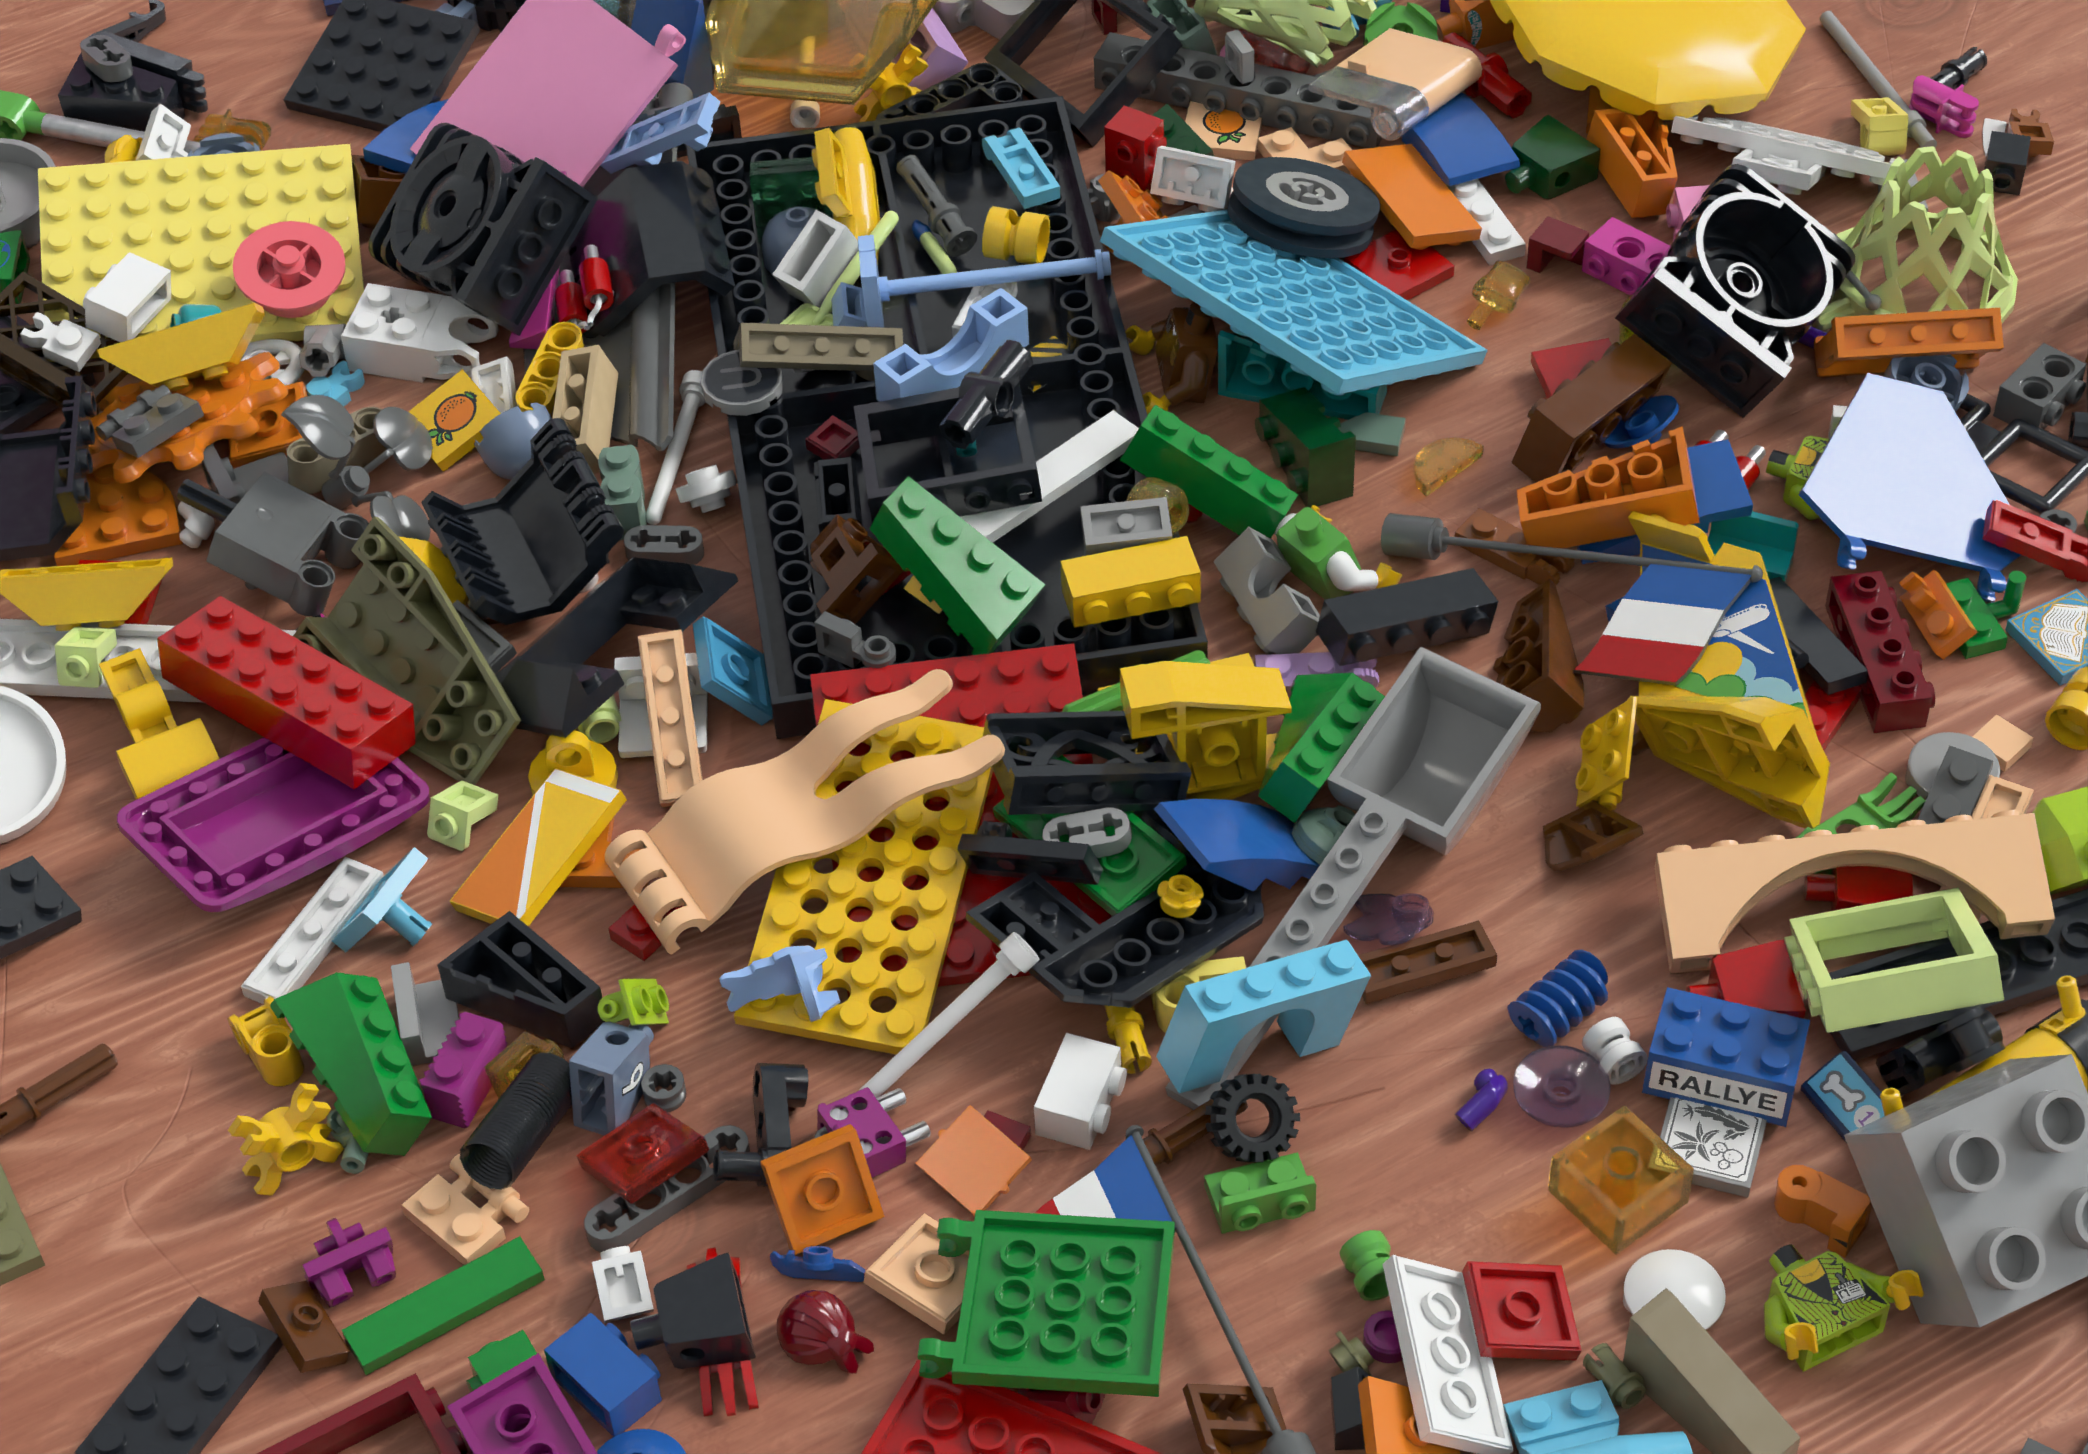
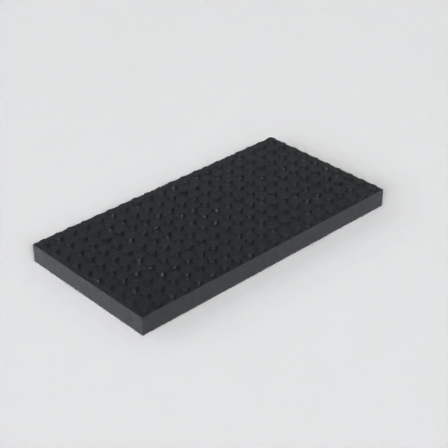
M1063 96L708 142L707 147L699 151L686 145L689 165L696 169H703L713 180V189L719 207V216L735 287L725 296L707 287L718 356L734 351V339L740 323L780 324L797 308L805 304L788 294L775 277L765 268L761 247L762 236L769 220L777 213L788 208L808 207L818 210L833 219V212L826 204L822 205L817 197L815 183L819 181V172L812 159V149L816 148L814 132L825 128H830L833 134L842 128H856L863 133L875 171L880 220L888 211H894L898 214L899 221L879 248V277L887 276L888 280L941 274L922 243L914 237L912 232V223L915 220H919L928 225L929 215L916 199L903 177L897 172L898 163L909 155L918 157L921 165L934 181L946 201L957 205L962 213L961 219L967 227L973 228L977 234V241L971 250L960 256L953 257L948 255L955 265L957 272L1027 265L1016 262L1015 257L1012 255L1008 261L984 257L982 252L983 230L987 214L992 206L1016 210L1019 217L1025 211L1049 216L1050 236L1043 263L1095 257L1094 250L1101 249V252H1104ZM1021 128L1060 185L1061 198L1024 209L993 161L988 160L985 156L982 139L992 135L999 138L1007 135L1008 130ZM932 231V235L944 249L943 239L939 234ZM1097 273L1017 282L1018 293L1015 299L1026 306L1028 311L1029 345L1024 348L1029 350L1052 336H1056L1067 346L1069 353L1032 359V366L1019 382L1036 462L1113 410L1139 428L1147 417V412L1110 275L1104 276V279L1100 280L1097 279ZM861 275L853 286L862 288ZM973 287L890 296V301H882L884 328H902L903 345L907 344L921 355L933 353L953 339L952 326ZM781 368L783 374L782 394L778 400L775 397L770 401V407L762 412L747 416L727 414L776 739L808 735L816 727L810 674L867 668L862 661L855 668H851L818 652L815 621L822 613L816 603L830 588L823 576L816 572L810 564L812 560L810 544L820 534L814 463L823 459L807 450L805 441L808 436L832 415L857 430L854 406L879 402L876 397L875 381L865 380L858 376L855 371L813 370L796 373L793 369ZM1047 384L1034 392L1028 388L1030 386ZM1014 422L986 426L976 438L977 453L970 457L958 456L956 447H953L941 435L875 446L873 448L880 489L900 485L908 476L915 482L1020 464L1022 460ZM859 448L850 457L856 459L862 524L868 532V536L882 545L870 530L873 522ZM1123 455L993 542L1042 581L1045 586L1028 613L992 653L1074 643L1082 695L1098 692V688L1119 683L1120 668L1172 661L1196 650L1203 651L1208 659V641L1198 603L1075 628L1073 626L1062 593L1060 561L1084 556L1085 545L1080 506L1167 497L1172 539L1180 537L1168 491L1120 461ZM913 574L884 593L855 624L861 627L862 640L866 641L871 636L882 635L894 644L896 660L892 665L973 655L972 651L974 648L963 634L957 636L947 624L949 618L943 610L938 614L904 589ZM866 575L855 589L861 592L872 577Z

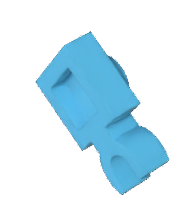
M341 361L333 367L330 377H315L305 387L308 396H328L345 406L351 401L349 392L360 389L364 385L365 379L361 369H357L353 374H350L348 363Z

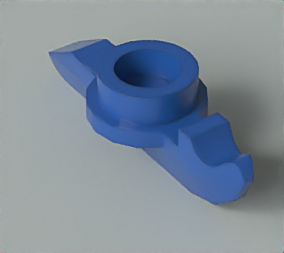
M806 1247L803 1249V1257L795 1256V1250H789L786 1255H780L776 1251L770 1254L772 1265L781 1274L792 1278L849 1282L864 1281L866 1271L864 1268L852 1260L834 1258L833 1249L829 1247Z

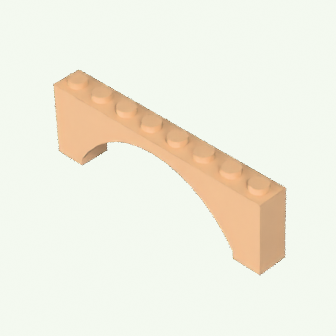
M2004 810L1993 814L1990 818L1973 819L1970 815H1957L1946 819L1943 823L1926 824L1923 820H1910L1899 824L1896 828L1879 829L1876 825H1863L1852 829L1849 833L1832 834L1829 830H1816L1805 834L1802 838L1785 839L1782 835H1769L1758 839L1755 843L1738 844L1735 840H1722L1711 844L1708 848L1692 849L1689 845H1675L1666 848L1664 852L1657 853L1654 868L1670 974L1710 970L1712 959L1720 955V949L1729 934L1740 920L1761 900L1778 888L1800 877L1842 866L1891 868L1917 875L1946 889L1958 887L1965 900L1978 909L1998 928L2000 939L2047 935L2055 920L2035 814H2020L2017 810Z

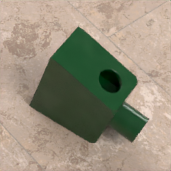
M1548 114L1513 144L1512 150L1519 159L1520 167L1511 169L1506 173L1505 183L1509 190L1516 194L1529 188L1544 199L1555 198L1593 182L1598 178L1600 148Z

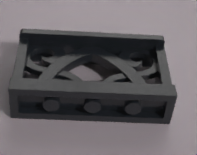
M1124 711L991 713L986 716L983 736L995 735L1000 738L1005 747L1002 759L991 767L1005 796L1003 805L1008 815L1080 813L1102 808H1116L1123 812L1155 811L1154 808L1160 802L1186 800L1192 773L1187 762L1179 760L1167 734L1132 739ZM1064 754H1095L1109 761L1104 764H1071L1056 759Z

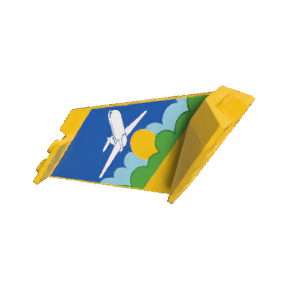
M1632 511L1628 519L1640 540V557L1753 569V566L1757 565L1763 571L1762 579L1756 583L1751 581L1726 612L1700 661L1677 686L1639 681V696H1634L1637 697L1635 721L1654 756L1776 819L1805 829L1810 827L1812 830L1820 825L1830 762L1816 734L1761 554L1723 543L1716 555H1714L1707 541V535L1697 526L1691 524L1684 526L1667 521L1656 514L1649 516ZM1640 566V576L1647 569L1646 566Z

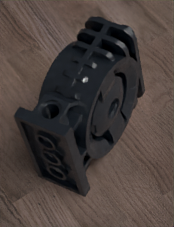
M447 122L440 123L429 132L370 236L368 249L375 260L402 277L432 292L451 296L477 314L520 336L597 202L598 197L537 157L534 160L530 159L524 162L509 151L491 144L478 135H473L471 132Z
M1740 164L1730 165L1705 190L1690 215L1681 225L1674 242L1664 253L1657 266L1645 277L1631 299L1621 308L1615 319L1744 418L1786 378L1792 369L1789 365L1794 359L1791 347L1808 332L1827 304L1832 300L1835 291L1841 286L1846 275L1855 264V254L1844 241L1752 169Z

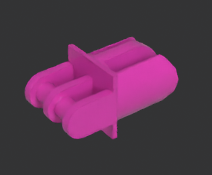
M1920 75L1913 82V93L1911 94L1909 108L1916 110L1922 118L1937 124L1935 133L1938 134L1943 129L1958 137L1968 138L1972 136L1974 127L1971 124L1976 121V113L1974 111L1978 109L1979 101L1977 98L1963 92V84L1954 90L1929 77Z

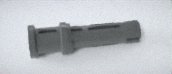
M909 155L903 158L897 165V172L903 177L916 199L929 215L928 225L933 233L941 236L944 241V249L948 255L953 257L960 256L971 250L977 241V234L973 228L967 227L961 219L962 213L957 205L946 201L934 181L921 165L918 157Z

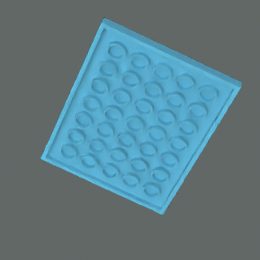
M1227 209L1104 227L1100 239L1101 243L1114 250L1113 254L1116 257L1133 262L1142 268V273L1147 277L1161 280L1171 287V291L1175 295L1197 303L1201 306L1200 310L1203 313L1222 319L1230 325V329L1234 333L1250 337L1260 344V348L1264 352L1286 360L1291 364L1292 370L1302 375L1311 376L1322 383V389L1334 395H1344L1345 393L1357 390H1368L1371 387L1392 385L1395 382L1409 379L1416 380L1419 377L1439 375L1442 372L1463 370L1466 367L1482 364L1487 353V349L1339 258H1315L1296 255L1275 249L1253 239L1232 222Z

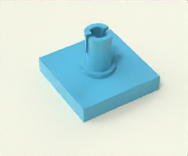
M415 847L411 849L379 880L332 942L344 952H347L383 920L408 940L412 946L416 945L426 933L425 931L431 927L432 923L423 918L400 898L402 897L401 893L428 858Z

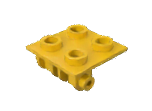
M1633 696L1585 727L1580 739V747L1583 749L1581 768L1575 781L1576 788L1578 789L1576 807L1581 808L1595 800L1604 807L1615 810L1617 804L1622 801L1623 782L1629 779L1637 697Z

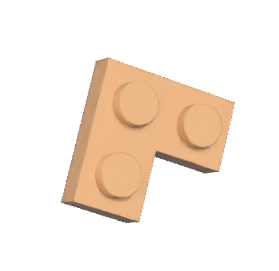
M1292 127L1258 138L1257 150L1264 158L1287 157L1321 163L1349 175L1351 174L1342 163L1344 152L1352 150L1343 138L1309 149Z

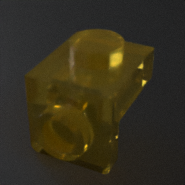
M524 1031L484 1067L498 1099L533 1055L552 1053L565 1059L561 1049L550 1039L541 1040Z

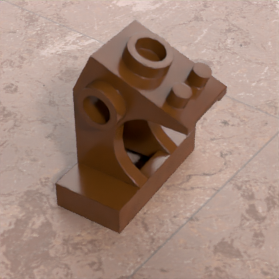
M837 514L810 544L812 558L810 564L816 572L823 576L830 588L816 603L822 614L826 611L841 619H848L854 624L864 616L904 571L885 547L870 538L866 529L853 518L845 520ZM866 575L872 577L861 592L855 589Z

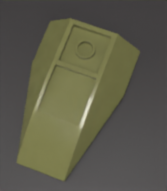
M373 517L351 549L364 563L329 616L305 617L293 637L411 702L414 710L416 744L409 748L408 751L455 780H462L476 785L521 719L435 574L380 517Z

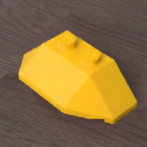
M254 302L100 348L97 351L99 357L150 385L156 387L165 385L172 392L188 387V380L203 375L204 380H212L227 375V368L239 364L265 313L263 307Z
M172 558L4 569L0 570V594L40 626L55 625V630L69 631L73 627H82L81 623L98 622V627L100 628L118 627L125 624L124 620H128L173 567Z

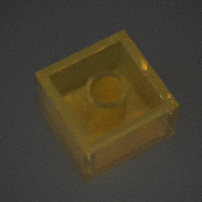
M1624 1105L1552 1156L1548 1191L1617 1255L1688 1203L1694 1168Z

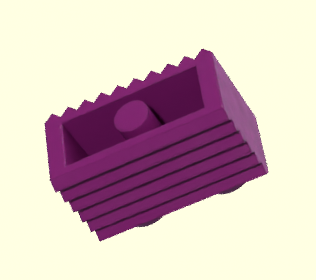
M463 1012L459 1014L460 1019L454 1021L456 1026L450 1028L451 1034L446 1035L447 1041L441 1043L443 1048L437 1050L438 1056L433 1057L434 1063L428 1065L429 1070L424 1072L425 1078L419 1080L432 1119L467 1128L511 1054L508 1052V1042L505 1041L507 1037L502 1029L504 1026L500 1022Z

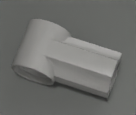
M346 324L305 326L304 347L299 353L300 366L309 371L312 377L326 376L330 368L335 366L338 360L345 359L341 335Z

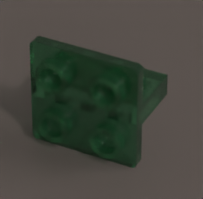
M812 157L750 162L749 176L756 227H766L769 220L777 213L793 207L812 208L832 218V211L826 204L822 205L816 194L815 183L819 181V172L814 165Z

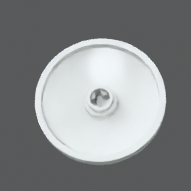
M0 686V844L27 833L49 814L60 797L66 778L64 742L54 720L33 699L4 686Z

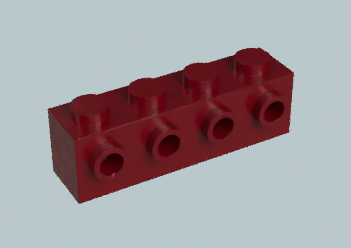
M1882 571L1831 576L1825 607L1837 638L1868 670L1867 683L1858 686L1862 688L1860 699L1873 733L1926 727L1929 710L1935 706V691L1932 683L1926 682L1923 676L1920 652L1913 650L1909 641L1910 632L1907 620L1900 618L1897 611V597L1894 588L1887 586Z

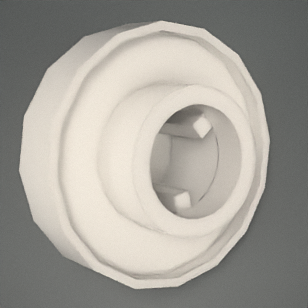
M715 464L686 474L685 477L688 484L675 490L680 503L690 501L692 508L700 506L702 513L725 506L724 498L731 495L729 487L736 485L737 481L733 470L719 473Z

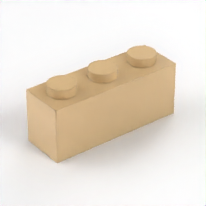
M599 345L561 352L553 419L561 418L566 422L576 441V451H580L584 455L593 474L600 473L598 459L601 450L610 447L619 374Z

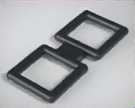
M1967 393L1959 408L1968 413L1960 421L1987 467L2019 437L2076 464L2044 496L1990 471L2005 497L2042 514L2045 511L2055 509L2088 477L2087 450L2022 419L2013 420L2000 432L1982 423L1991 412L1990 405Z

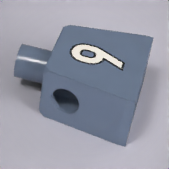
M610 1021L603 1022L571 1057L569 1068L574 1126L617 1140L643 1096L641 1082L643 1075L650 1069L649 1045L654 1039V1034L647 1025L631 1026L630 1023L626 1027Z

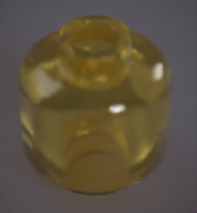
M1147 477L1140 480L1131 489L1127 501L1167 497L1172 535H1174L1183 528L1188 520L1189 506L1185 492L1177 485L1159 478Z

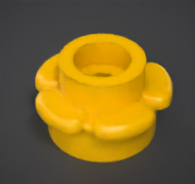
M1185 875L1172 876L1169 881H1162L1157 889V894L1161 897L1160 906L1162 910L1176 918H1186L1193 915L1200 906V899L1203 898L1204 894L1201 886Z

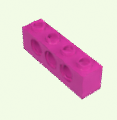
M1612 217L1585 241L1582 271L1633 296L1645 277L1660 262L1670 245Z

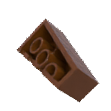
M1635 334L1621 344L1618 342L1613 343L1599 361H1589L1572 381L1569 379L1564 380L1550 398L1546 400L1542 397L1531 407L1527 415L1530 422L1511 463L1534 482L1557 475L1562 472L1564 467L1573 471L1583 462V456L1594 442L1600 446L1610 437V434L1617 427L1620 420L1625 423L1659 391L1672 363Z

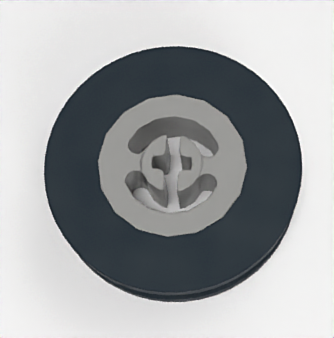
M1268 157L1249 161L1238 168L1235 173L1233 192L1230 195L1227 210L1230 219L1241 231L1265 245L1301 256L1341 258L1358 254L1370 245L1374 232L1373 225L1379 214L1380 203L1375 193L1367 185L1341 170L1303 159Z

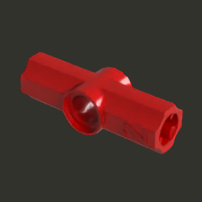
M1455 32L1444 36L1442 42L1471 50L1481 62V77L1464 90L1468 96L1476 98L1482 95L1504 114L1509 115L1513 119L1524 113L1527 106L1531 103L1532 92L1509 75L1507 65L1499 54L1493 52L1485 55Z

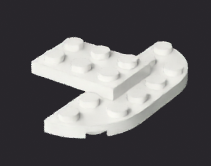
M1698 115L1689 118L1675 116L1671 130L1673 133L1681 134L1680 140L1688 143L1703 144L1705 139L1718 142V149L1739 153L1741 148H1746L1733 158L1732 165H1744L1752 169L1767 182L1778 184L1777 190L1796 195L1801 194L1802 190L1808 191L1824 176L1826 166L1832 167L1831 173L1834 175L1854 178L1855 173L1870 176L1869 182L1883 185L1889 168L1895 160L1891 158L1889 163L1884 162L1885 156L1880 155L1879 152L1839 141L1721 117H1704L1703 121L1700 122L1697 121Z

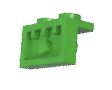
M1298 1152L1277 1157L1273 1160H1265L1204 1175V1187L1221 1234L1235 1230L1248 1231L1259 1224L1283 1218L1295 1219L1307 1212L1316 1210L1317 1185L1313 1176L1306 1175Z

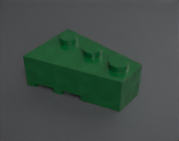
M1302 387L1260 399L1259 417L1255 419V428L1259 439L1262 442L1266 441L1269 445L1276 467L1283 468L1286 473L1290 490L1300 496L1306 507L1311 508L1312 505L1318 507L1353 496L1356 436L1351 431L1342 433L1338 429L1341 427L1340 420L1335 416L1327 418L1323 415L1325 406L1309 390Z

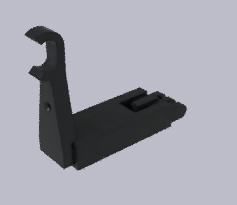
M148 0L150 8L148 14L129 12L130 19L90 35H105L114 39L129 52L132 66L176 80L184 109L197 113H203L208 110L207 101L204 99L206 98V89L203 87L205 84L204 75L192 71V60L138 43L147 33L166 21L165 5L163 2Z

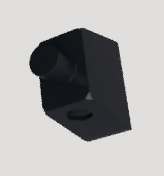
M729 1252L658 1282L653 1288L658 1313L630 1321L634 1342L638 1351L664 1343L674 1367L678 1369L756 1358L739 1277Z

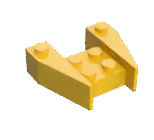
M1161 661L1120 668L1121 702L1131 738L1137 739L1169 733L1170 742L1179 760L1187 762L1192 772L1186 800H1232L1260 789L1269 758L1275 749L1276 744L1274 741L1277 733L1267 735V717L1292 713L1291 704L1279 668Z

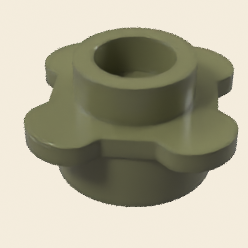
M1340 1330L1335 1333L1340 1342L1328 1351L1342 1372L1358 1366L1371 1375L1368 1366L1374 1362V1359L1357 1337L1348 1342Z

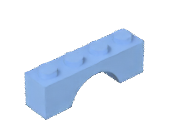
M999 288L969 306L962 327L954 338L941 349L930 354L921 355L907 344H904L873 363L877 400L880 402L957 388L961 385L964 376L968 372L980 373L996 350L1006 340L1020 342L1022 347H1026L1029 345L1027 307L1004 289Z

